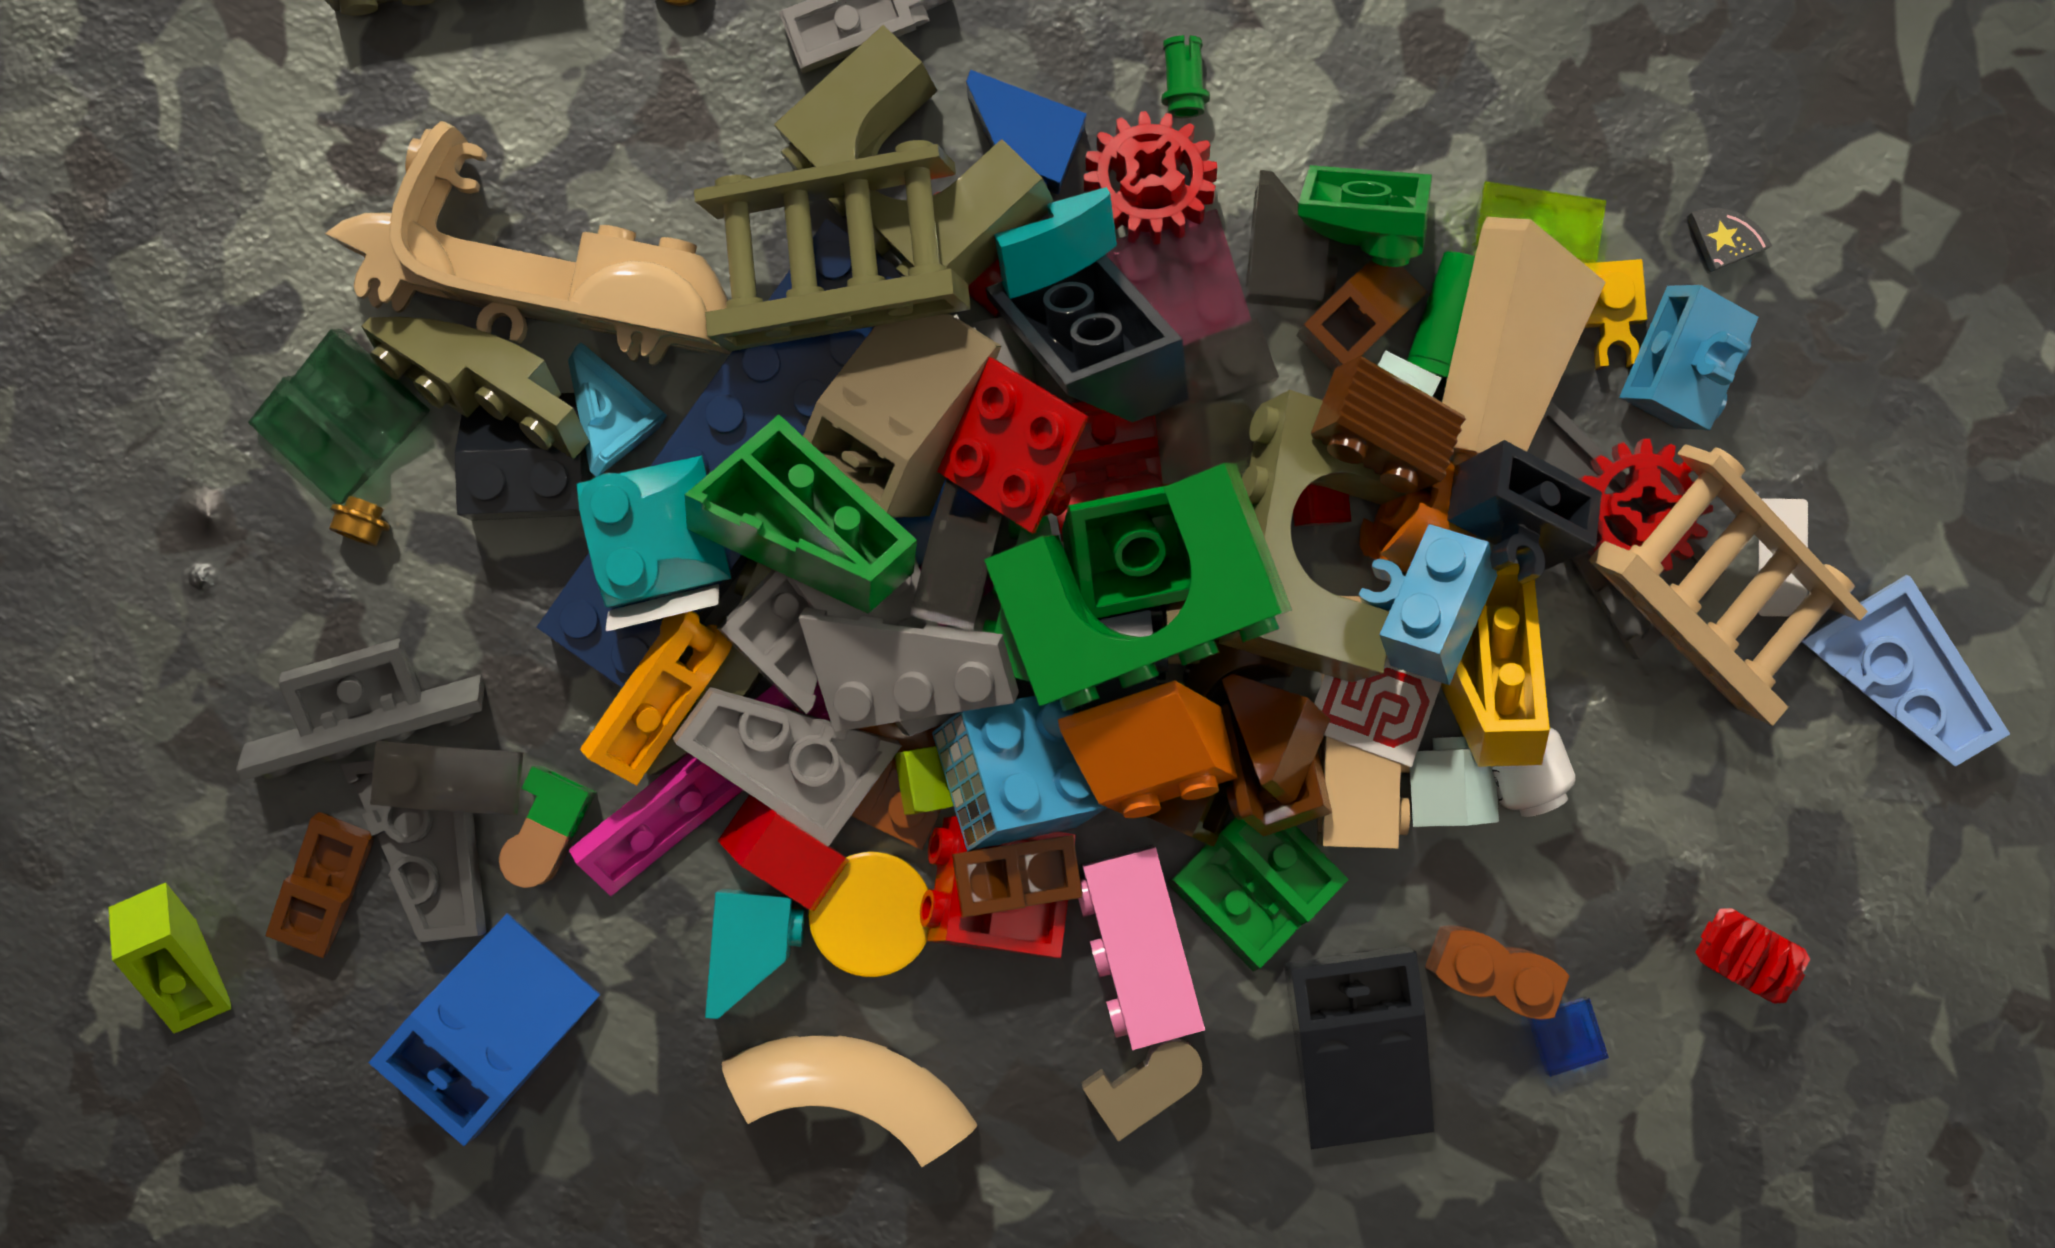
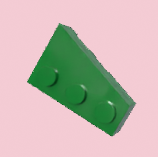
M777 415L684 495L688 530L867 614L914 573L917 540L780 415Z

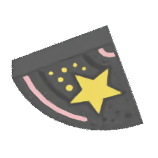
M1707 208L1692 212L1687 216L1710 272L1762 252L1772 246L1764 231L1754 221L1738 212L1723 208Z

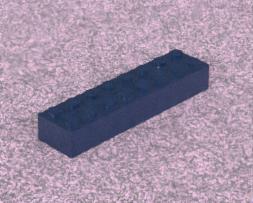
M826 218L813 236L817 286L822 287L824 291L847 287V281L853 278L848 233ZM876 253L879 276H883L885 280L901 277L896 270L897 267ZM790 270L768 301L786 298V292L792 289ZM875 326L732 351L651 466L702 455L708 475L777 415L783 417L803 436L816 402ZM725 547L732 579L609 609L605 607L594 575L590 554L588 553L536 628L623 688L659 636L660 626L664 618L606 631L608 612L613 609L716 584L719 585L720 601L749 558ZM715 606L693 611L698 614L702 625Z

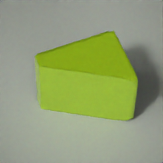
M936 746L896 753L894 757L904 815L954 807Z

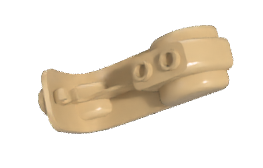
M440 121L434 128L425 129L421 139L413 138L411 140L406 155V174L395 198L392 213H364L341 221L325 233L336 243L365 257L356 273L354 290L357 296L362 299L368 296L371 305L377 309L383 303H388L392 300L393 309L397 313H401L407 308L414 294L418 291L426 295L460 301L471 306L483 308L477 318V330L490 334L492 332V324L497 318L501 316L509 317L512 321L510 341L516 344H521L526 338L528 327L525 317L616 335L620 349L623 353L628 354L631 361L636 362L641 353L643 357L649 356V364L653 366L662 361L669 347L711 355L730 354L732 352H729L707 337L705 312L725 309L726 302L729 300L718 277L704 257L696 255L697 245L693 243L661 237L659 246L636 242V233L630 230L609 225H599L598 234L582 233L576 262L458 239L439 232L436 227L438 215L452 186L468 194L477 193L480 190V184L476 180L460 177L459 172L465 160L476 159L486 161L487 153L476 144L468 143L460 131L446 122Z

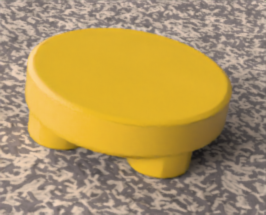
M876 851L861 852L847 856L846 858L850 861L815 911L809 910V925L813 939L827 960L847 973L863 977H879L894 973L910 964L919 955L928 940L929 927H923L920 923V905L924 893L929 888L918 871L897 856Z

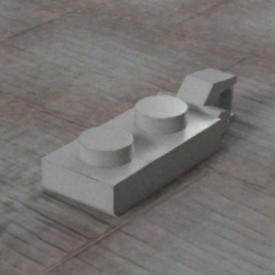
M806 0L781 10L779 14L800 69L804 74L849 56L882 25L896 37L917 30L916 27L929 22L927 10L950 0Z

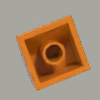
M1175 680L1058 719L1060 732L1098 803L1123 814L1125 818H1139L1154 814L1161 809L1160 802L1179 796L1184 800H1195L1211 796L1219 791L1218 784L1238 778L1221 706Z

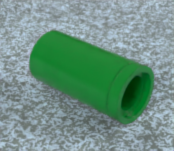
M1453 251L1443 253L1407 358L1408 362L1441 377L1438 385L1446 387L1475 256Z

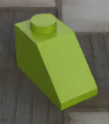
M166 882L108 907L112 961L174 1034L231 1009L230 998L196 919Z

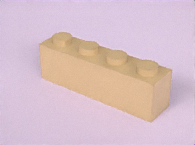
M1341 596L1361 602L1359 596ZM1321 674V683L1325 674ZM1323 736L1319 745V757L1332 813L1317 818L1316 844L1334 847L1398 849L1399 835H1408L1410 827V802L1408 798H1400V774L1409 773L1410 766Z

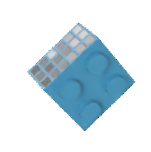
M1036 696L1016 699L1011 704L958 712L932 732L967 851L1076 828L1108 808L1098 803L1060 732L1058 719L1078 713L1077 707L1063 712L1059 701L1039 706Z

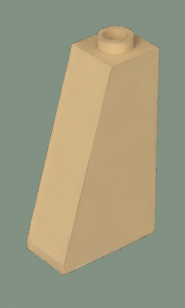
M1487 217L1481 228L1442 403L1463 414L1466 418L1461 425L1462 431L1457 436L1458 442L1454 446V454L1451 456L1456 466L1503 440L1527 452L1605 285V281L1531 219Z

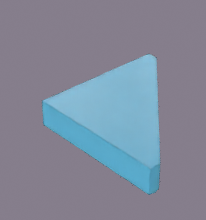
M579 343L570 355L568 364L580 423L590 441L585 446L589 469L597 477L656 432L667 415L587 346Z

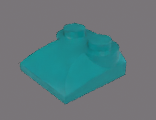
M702 455L620 474L606 473L590 481L577 484L580 516L594 575L606 608L610 609L732 579L725 547L688 530L686 525L684 495L707 476Z

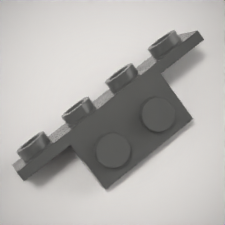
M401 638L282 672L278 684L297 728L244 743L236 772L240 781L260 775L263 779H273L289 773L298 764L318 758L325 762L339 760L351 754L356 747L380 741L383 744L397 743L410 737L417 729L440 723V725L446 727L461 724L473 717L475 712L482 711L485 684L480 674L421 691Z

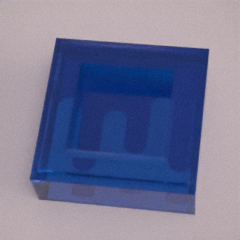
M1582 997L1559 1005L1555 1017L1551 1019L1528 1017L1546 1075L1552 1077L1609 1058L1590 998Z

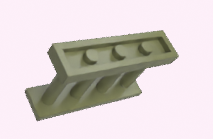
M913 140L897 145L895 148L896 152L753 179L746 175H727L716 179L715 186L695 189V202L716 219L724 218L732 299L726 302L725 309L705 312L707 337L730 352L970 310L968 284L951 268L947 269L946 266L939 263L931 180L956 175L955 162L938 144L925 140ZM906 185L914 267L908 270V276L885 280L883 276L878 275L870 191ZM844 196L853 278L847 281V287L824 291L822 287L817 286L809 202ZM784 207L792 289L786 292V298L764 301L762 298L757 297L749 213Z

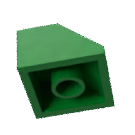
M1165 486L1068 505L1062 527L1064 550L1083 600L1096 618L1187 599L1191 584L1190 558L1163 488Z

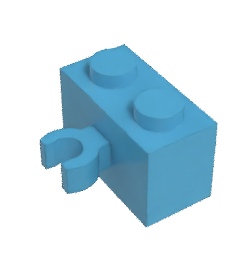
M1702 285L1667 286L1619 398L1675 428L1711 430L1714 421L1721 415L1726 406L1727 390L1730 383L1733 382L1736 369L1750 350L1751 334L1759 317Z
M1428 524L1406 576H1403L1400 568L1389 560L1376 559L1373 561L1372 569L1375 577L1389 581L1390 585L1382 592H1373L1369 589L1361 588L1359 597L1364 604L1390 611L1379 634L1390 666L1450 685L1497 578V572L1491 566L1489 542Z

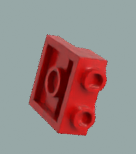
M957 816L943 818L942 828L936 827L933 830L928 844V860L930 864L937 865L934 890L928 889L924 893L920 905V923L923 927H929L928 941L981 950H999L1045 958H1061L1068 900L961 917L952 854L967 852ZM1054 832L981 849L1073 835L1075 845L1076 834Z

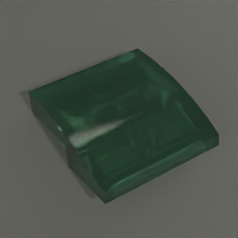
M335 328L329 330L295 375L286 376L281 379L248 423L335 504L341 505L347 500L348 496H352L395 452L428 414L430 409L398 380L393 379L381 370L372 360L370 354L342 328Z

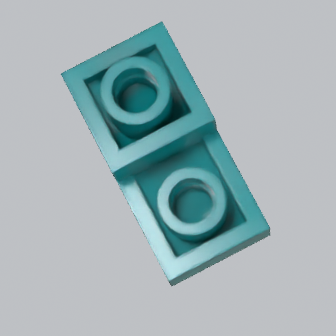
M1107 187L1047 204L1049 219L994 234L1002 285L1009 299L1036 291L1067 278L1091 265L1117 246L1111 194Z

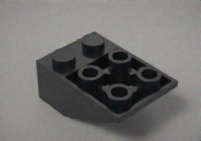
M1407 946L1284 963L1310 1149L1434 1132L1426 1014L1417 952Z

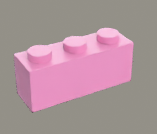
M1152 845L1082 864L1085 878L1080 879L1082 898H1078L1083 917L1093 914L1096 916L1101 938L1090 941L1099 977L1112 975L1117 999L1106 1001L1115 1037L1128 1035L1131 1048L1135 1050L1205 1031L1156 847Z

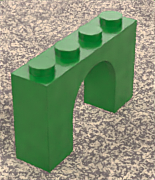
M1222 463L1163 487L1188 551L1191 564V584L1187 599L1177 616L1167 626L1152 635L1138 637L1116 632L1105 626L1092 614L1080 593L1059 535L1041 536L984 559L1039 706L1059 701L1063 712L1099 699L1100 697L1095 686L1118 678L1122 689L1158 676L1155 663L1178 655L1182 666L1218 653L1219 650L1215 640L1239 631L1244 643L1280 629L1276 617L1292 611V608L1236 464Z

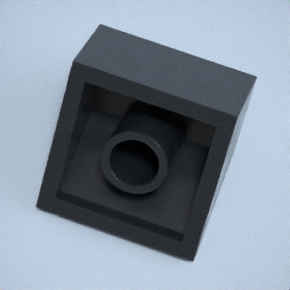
M561 393L559 399L573 407L579 419L575 394ZM481 405L468 418L461 415L455 447L457 515L471 521L580 516L577 484L592 480L585 447L572 459L554 446H551L548 450L538 447L522 432L519 423L508 416L503 420H498Z

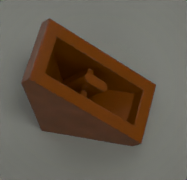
M1235 674L1221 679L1261 786L1284 806L1295 801L1330 719L1307 697Z

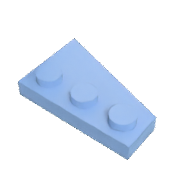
M1903 576L1860 602L1868 611L1860 621L1840 614L1808 633L1801 642L1953 766L1961 764L2010 735L1911 576Z

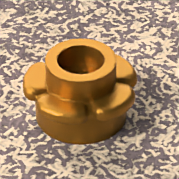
M348 496L345 506L332 504L330 510L334 511L335 514L329 529L351 540L376 547L382 531H389L390 529L388 523L380 520L384 509L368 501Z

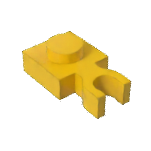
M1642 259L1584 263L1605 281V285L1585 325V328L1600 327V340L1594 349L1595 370L1605 369L1609 366L1607 351L1611 344H1617L1625 350L1626 367H1632L1639 352V345L1636 338L1630 333L1629 325L1642 324L1647 321Z

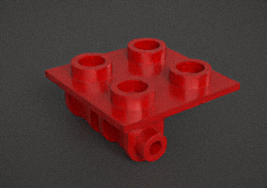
M989 357L937 472L1029 532L1035 533L1043 516L1051 513L1055 516H1060L1065 512L1070 503L1071 496L1065 492V484L1060 479L1089 417L1006 365Z

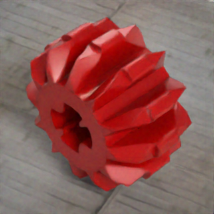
M1732 908L1719 909L1713 921H1709L1700 936L1703 939L1695 951L1699 961L1705 966L1774 1004L1786 1003L1793 990L1797 991L1805 977L1803 972L1810 961V957L1804 948Z

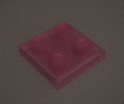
M1217 209L1204 212V221L1200 225L1186 219L1185 236L1180 239L1170 229L1162 231L1161 243L1154 245L1150 238V233L1141 231L1135 243L1128 242V236L1116 239L1117 246L1106 254L1183 339L1184 349L1246 331L1253 326Z

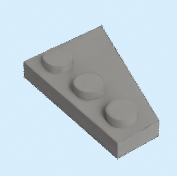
M806 607L798 617L834 732L1011 704L1015 702L1019 693L1003 634L926 624L923 629L885 624V618L861 615L858 620L827 616V610Z
M712 687L707 690L673 737L676 745L827 846L831 844L902 746L898 740L860 729L834 732L831 721Z

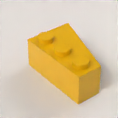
M1514 563L1500 571H1496L1497 578L1450 685L1441 683V688L1478 767L1542 765L1550 731L1535 579L1525 584L1518 582L1519 564Z

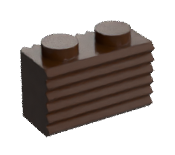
M1358 356L1335 368L1311 431V436L1313 439L1321 440L1324 445H1328L1327 451L1334 458L1350 464L1363 463L1365 468L1373 469L1375 474H1380L1379 479L1386 487L1401 493H1415L1444 479L1446 476L1445 470L1450 465L1449 459L1454 454L1453 448L1458 442L1457 436L1461 433V425L1466 418L1463 414L1362 356Z

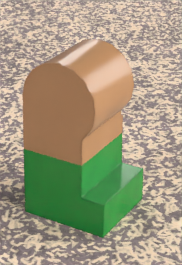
M532 766L521 789L537 797L519 834L507 840L499 856L500 870L504 877L513 885L523 888L538 886L554 878L597 793L543 766Z

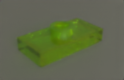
M1484 181L1480 190L1472 245L1478 246L1481 228L1487 217L1531 219L1581 262L1595 263L1598 259L1606 200Z

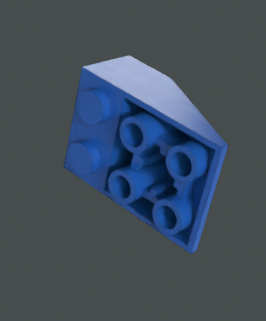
M507 913L408 1016L368 1063L460 1144L465 1146L482 1133L601 994Z

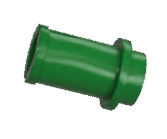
M1184 35L1173 36L1163 41L1167 91L1162 94L1161 103L1168 107V113L1172 114L1174 118L1200 116L1205 112L1204 104L1210 101V92L1203 89L1201 54L1203 44L1202 39L1197 36H1189V45L1184 44Z

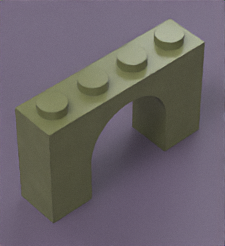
M882 25L774 124L787 143V146L780 153L794 170L875 156L890 134L938 90L922 61ZM1003 139L996 143L949 187L932 195L939 263L946 266L947 269L951 268L969 286L998 259L994 234L1040 221L1048 213L1047 204L1054 202L1043 178ZM876 190L870 191L876 253L883 257L890 250L902 262L896 268L901 277L908 276V270L914 267L907 200L894 199ZM844 196L825 199L842 218L846 216Z
M1288 390L1260 404V407L1255 412L1249 431L1250 439L1254 442L1251 462L1242 480L1292 611L1276 617L1280 627L1276 631L1244 643L1238 631L1220 638L1219 644L1345 681L1355 682L1384 673L1386 652L1379 634L1390 611L1330 593L1317 585L1306 574L1296 557L1292 544L1291 518L1293 509L1300 494L1308 485L1330 488L1380 505L1409 493L1397 492L1386 487L1379 479L1380 474H1375L1373 469L1365 468L1363 463L1350 464L1330 455L1327 451L1328 445H1324L1321 440L1313 439L1311 436V431L1323 400Z

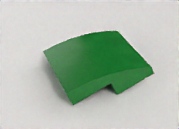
M1234 816L1223 826L1215 846L1205 844L1167 884L1254 972L1260 969L1301 925L1308 923L1349 879L1297 826L1263 837L1244 820H1238Z

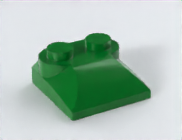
M1310 165L1298 203V216L1309 228L1327 238L1345 244L1360 246L1363 252L1372 255V261L1378 265L1388 267L1405 266L1409 264L1410 258L1423 253L1432 174Z

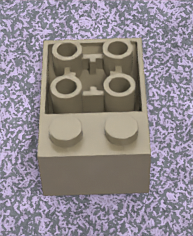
M949 313L875 326L816 402L803 437L892 518L930 516L946 479L937 470L988 358L997 359L1002 346Z

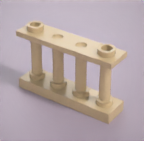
M1685 444L1677 454L1699 476L1641 547L1633 545L1630 550H1626L1604 541L1589 561L1738 710L1773 726L1788 709V706L1771 690L1776 683L1773 676L1828 609L1859 621L1868 611L1851 594V591L1855 588L1852 581L1836 568L1828 564L1823 565L1741 478L1745 469L1733 456L1720 448H1714L1711 452ZM1718 496L1736 517L1679 586L1675 584L1669 586L1659 576L1664 569L1661 562L1713 499ZM1753 535H1755L1773 554L1772 557L1716 624L1713 622L1706 624L1697 615L1702 608L1699 600ZM1792 573L1809 591V594L1753 661L1749 659L1743 661L1734 652L1739 646V643L1736 641L1737 637Z

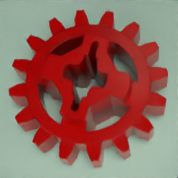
M1147 111L1140 112L1137 126L1130 127L1128 122L1122 117L1116 119V136L1112 137L1100 131L1097 134V151H1087L1085 156V170L1089 173L1083 175L1084 193L1107 187L1111 194L1115 230L1121 225L1128 227V242L1135 243L1141 231L1150 233V238L1154 245L1161 243L1162 231L1170 229L1180 239L1185 236V220L1188 219L1200 225L1204 221V205L1214 203L1216 186L1212 183L1217 179V162L1209 161L1211 145L1208 140L1193 144L1195 126L1191 123L1183 126L1179 131L1173 129L1172 114L1169 113L1163 116L1160 124H1151ZM1183 163L1188 168L1191 176L1190 186L1185 184V176L1180 173V166ZM1111 170L1116 172V180L1120 182V190L1117 193L1113 190L1109 180Z
M1642 439L1637 442L1634 454H1632L1628 446L1622 442L1612 447L1613 463L1602 455L1595 457L1590 462L1598 476L1584 475L1578 479L1602 492L1596 547L1588 551L1591 556L1604 541L1626 550H1630L1633 545L1641 547L1694 482H1692L1688 475L1692 469L1685 462L1677 464L1673 461L1675 445L1668 444L1657 454H1653L1651 440ZM1629 468V474L1625 475V487L1618 493L1604 494L1612 478L1620 471ZM1661 474L1671 481L1678 495H1674L1661 482ZM1642 496L1644 504L1653 505V508H1663L1665 510L1645 517L1642 520L1641 512L1632 511L1630 507L1619 506ZM1709 504L1700 516L1712 513L1713 505ZM1605 520H1611L1624 534V543L1613 535ZM1697 520L1661 562L1664 567L1662 572L1673 569L1671 553L1681 560L1689 559L1694 555L1692 547L1687 542L1688 538L1700 540L1707 537L1709 531L1698 524Z

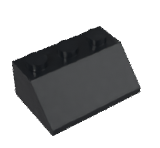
M1106 254L1091 265L1067 278L1015 298L1009 299L1002 281L985 288L988 300L1067 395L1132 423L1145 417L1159 414L1165 409L1189 400L1183 339Z

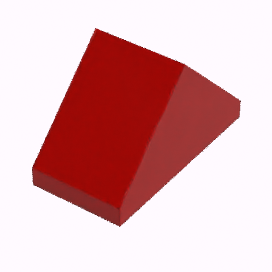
M752 795L747 797L717 840L741 867L811 911H815L850 861L830 845H825Z

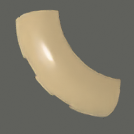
M840 1035L838 1037L791 1036L751 1047L722 1062V1071L726 1083L747 1124L765 1115L793 1107L825 1106L844 1109L862 1115L890 1131L909 1149L921 1167L947 1152L977 1127V1123L964 1104L929 1070L924 1067L921 1068L911 1060L888 1050L885 1046L866 1040Z

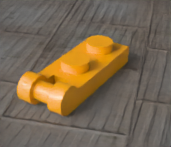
M693 611L665 617L660 626L659 636L581 746L580 750L592 762L637 786L728 656L732 644L716 629L718 626L709 625L706 627L702 625L698 614ZM690 646L693 648V655L685 665L678 661L686 647Z

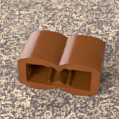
M1455 925L1439 927L1425 968L1433 977L1461 993L1477 997H1490L1513 1012L1534 1019H1551L1555 1017L1569 979V975L1561 966L1546 957L1521 948L1504 947L1498 941L1485 934Z

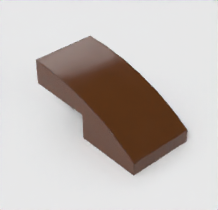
M321 812L311 817L293 873L283 881L265 936L324 958L329 952L353 898L375 836H371L370 832Z
M1073 835L952 854L961 917L1082 898Z

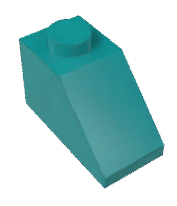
M721 889L715 892L705 1018L718 1019L791 956V946L802 947L805 910L794 909L795 900L782 893Z

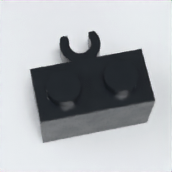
M1503 440L1455 466L1447 521L1495 545L1490 556L1492 569L1500 571L1514 564L1515 560H1517L1519 564L1518 582L1525 584L1540 577L1543 571L1596 547L1602 492L1512 443Z

